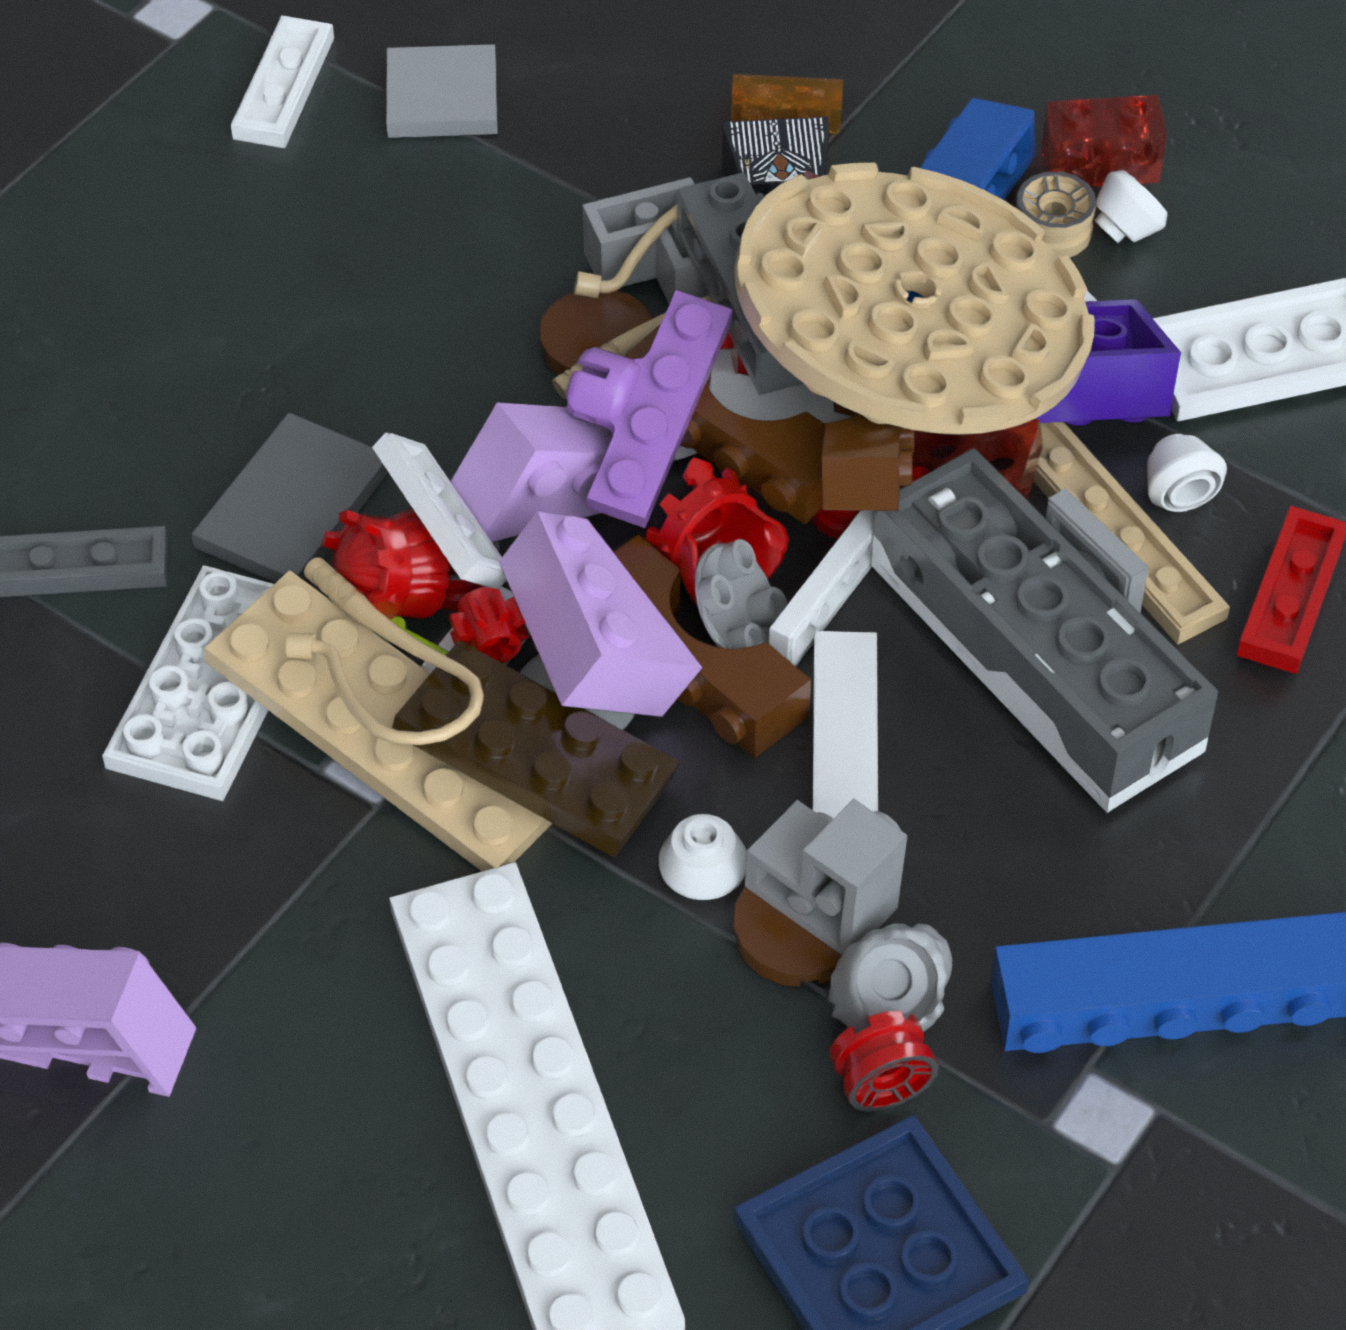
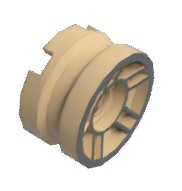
M1065 172L1040 173L1033 175L1022 183L1017 193L1016 208L1045 230L1042 240L1058 257L1064 255L1072 257L1083 251L1088 246L1092 237V220L1096 210L1095 193L1089 184L1079 177Z

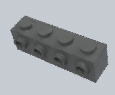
M743 172L678 188L677 232L712 302L733 309L732 322L728 334L758 394L762 395L804 383L784 368L761 343L745 318L738 300L734 273L738 246L748 218L764 198L762 193L755 194Z

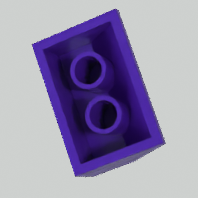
M1137 299L1085 301L1088 313L1094 315V338L1090 353L1076 384L1055 407L1035 419L1014 427L1026 429L1034 427L1037 423L1052 422L1086 425L1092 420L1106 419L1141 422L1147 417L1170 416L1181 351Z

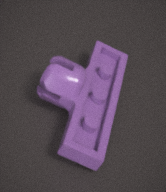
M675 290L651 349L644 358L630 359L598 347L589 348L583 352L577 361V364L583 366L582 370L574 371L568 384L566 395L568 401L567 411L571 416L607 428L613 434L588 493L587 508L643 528L646 527L731 325L733 309Z

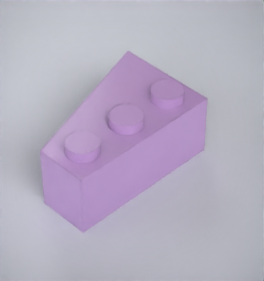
M497 402L452 478L451 483L491 542L519 535L537 511L576 516L578 518L599 514L600 512L587 508V496L613 434L607 428L571 416L567 411V407Z
M537 511L499 561L562 706L662 717L702 669L699 662L588 519Z
M0 943L1 1059L48 1069L52 1058L89 1066L87 1071L89 1079L109 1083L112 1073L118 1072L148 1079V1090L150 1093L170 1097L196 1027L140 951L126 947H115L111 950L77 949L68 945H56L53 948L20 947L11 943Z

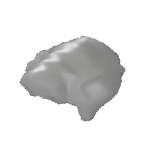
M893 923L885 928L873 929L865 933L861 940L847 946L831 975V988L827 1001L834 1005L832 1017L845 1024L847 1028L850 1026L854 1027L856 1033L871 1026L867 1017L886 1011L901 1010L904 1018L907 1020V1017L913 1013L918 1019L923 1032L930 1028L944 1011L942 1002L945 995L944 988L950 979L952 971V956L947 940L939 935L938 931L932 926L920 923L912 928L906 924Z

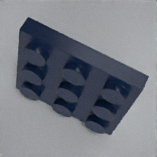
M915 1115L734 1207V1222L804 1330H958L1027 1293L1028 1277Z

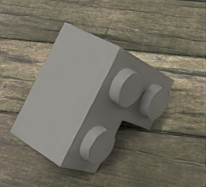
M689 177L582 205L584 254L593 273L601 275V281H609L617 275L625 259L641 237L661 216L677 204L678 188L694 185L692 178ZM677 220L666 228L649 247L624 286L657 278L669 304L675 290L698 298L709 295L677 232Z
M854 798L834 819L825 813H816L799 800H796L747 850L745 887L843 955L847 946L861 940L868 931L879 929L898 908L907 834L900 830L897 823L891 817L880 811L873 812Z

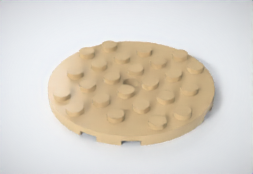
M848 163L832 165L828 175L809 180L802 174L795 176L768 193L755 207L747 220L736 254L734 273L738 300L745 318L765 348L784 368L803 382L811 392L824 396L877 424H891L911 430L943 434L986 433L1021 425L1049 411L1067 396L1082 372L1094 338V315L1088 313L1084 300L1087 287L1068 255L1058 257L1042 240L1045 230L1023 212L997 196L965 181L930 170L911 167L908 175L878 172L876 163ZM914 291L925 298L915 297L911 303L907 301V292Z

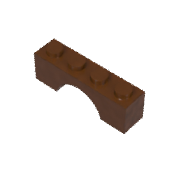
M660 325L624 357L630 359L644 358L651 349ZM710 372L680 446L687 449L692 448L713 462L721 473L727 467L735 471L739 481L762 495L772 508L779 512H787L803 524H806L823 508L822 449L825 423L807 411L781 420H756L736 414L723 406L710 390Z
M833 402L834 412L852 417L825 423L822 449L823 510L899 511L900 486H912L915 430L891 424L871 422L863 415Z
M639 534L613 552L702 666V669L677 700L685 706L691 707L693 705L712 722L714 729L723 740L729 744L737 743L755 759L809 717L811 679L767 642L746 648L728 649L714 647L693 638L675 620V616L680 609V569Z

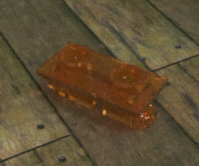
M733 74L731 121L828 117L829 133H840L843 79Z

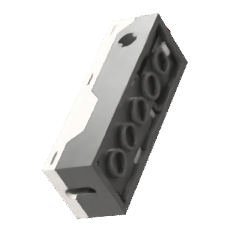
M975 448L932 472L926 467H913L912 486H900L899 511L875 510L871 566L1107 813L1206 751L1218 690Z

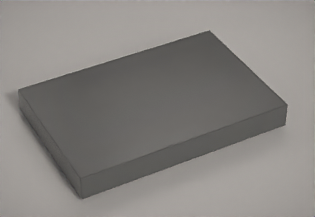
M288 413L192 532L193 546L198 550L274 583L289 570L306 581L304 569L307 563L314 558L323 559L330 550V548L324 547L321 544L325 531L340 532L345 525L339 521V512L349 510L358 513L389 472L371 446Z

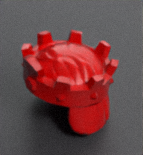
M693 457L689 461L682 477L688 486H693L694 490L681 501L670 493L667 494L660 503V506L668 516L661 530L653 526L647 529L646 540L680 569V577L693 603L697 605L695 593L696 569L702 554L709 547L719 543H729L737 539L747 541L754 550L756 562L769 580L785 558L784 553L787 552L789 536L786 533V528L779 521L766 515L758 508L756 500L746 491V485H741L735 471L727 467L721 473L723 478H715L713 475L714 469L710 462Z
M414 509L405 510L389 518L385 516H367L365 513L361 515L349 510L339 512V521L345 524L340 532L325 531L321 542L324 547L333 550L331 567L336 570V573L347 580L346 582L352 584L357 589L356 591L361 592L388 619H393L394 616L419 619L434 616L438 609L443 607L447 597L446 590L449 588L450 575L448 574L450 572V563Z

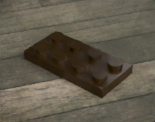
M459 640L446 657L465 666L479 678L484 694L480 715L465 730L445 741L413 746L615 858L673 780L680 761L584 708L562 706L555 692ZM436 667L395 715L392 729L422 732L438 729L449 724L468 708L471 697L468 686L458 677Z

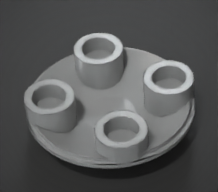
M737 539L729 543L715 544L702 554L695 575L696 600L702 621L715 644L720 648L738 649L765 642L769 643V628L788 603L785 595L779 588L770 586L766 575L756 562V556L751 545L743 539Z

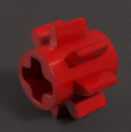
M484 587L469 592L459 601L457 605L458 613L449 615V620L454 629L450 632L454 645L460 640L502 664L518 654L522 645L521 640L529 638L525 620L515 597L504 601L500 589Z

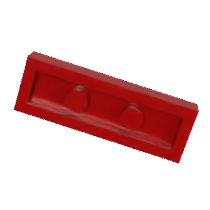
M1290 506L1241 636L1237 656L1294 674L1298 673L1346 539L1345 521Z

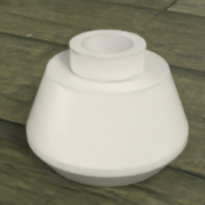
M1125 170L1110 172L1107 175L1096 199V207L1101 213L1094 221L1111 238L1119 243L1127 236L1135 243L1162 230L1166 226L1167 211L1133 176L1129 175Z
M1182 434L1167 436L1156 444L1147 461L1148 496L1153 504L1169 511L1183 512L1195 509L1210 501L1220 491L1227 472L1226 463L1222 456L1198 437Z
M709 814L693 815L681 821L663 843L659 853V869L666 884L680 895L697 900L715 899L732 892L742 882L746 875L747 851L743 842L726 821Z

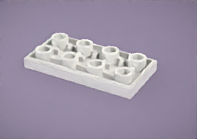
M203 565L102 755L105 769L224 801L268 709L205 662L204 648L274 584Z

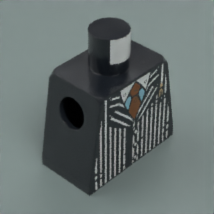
M810 117L722 122V167L725 176L744 172L755 194L762 193L764 197L780 184L801 174L804 176L806 170L819 176H825L828 155L829 118Z

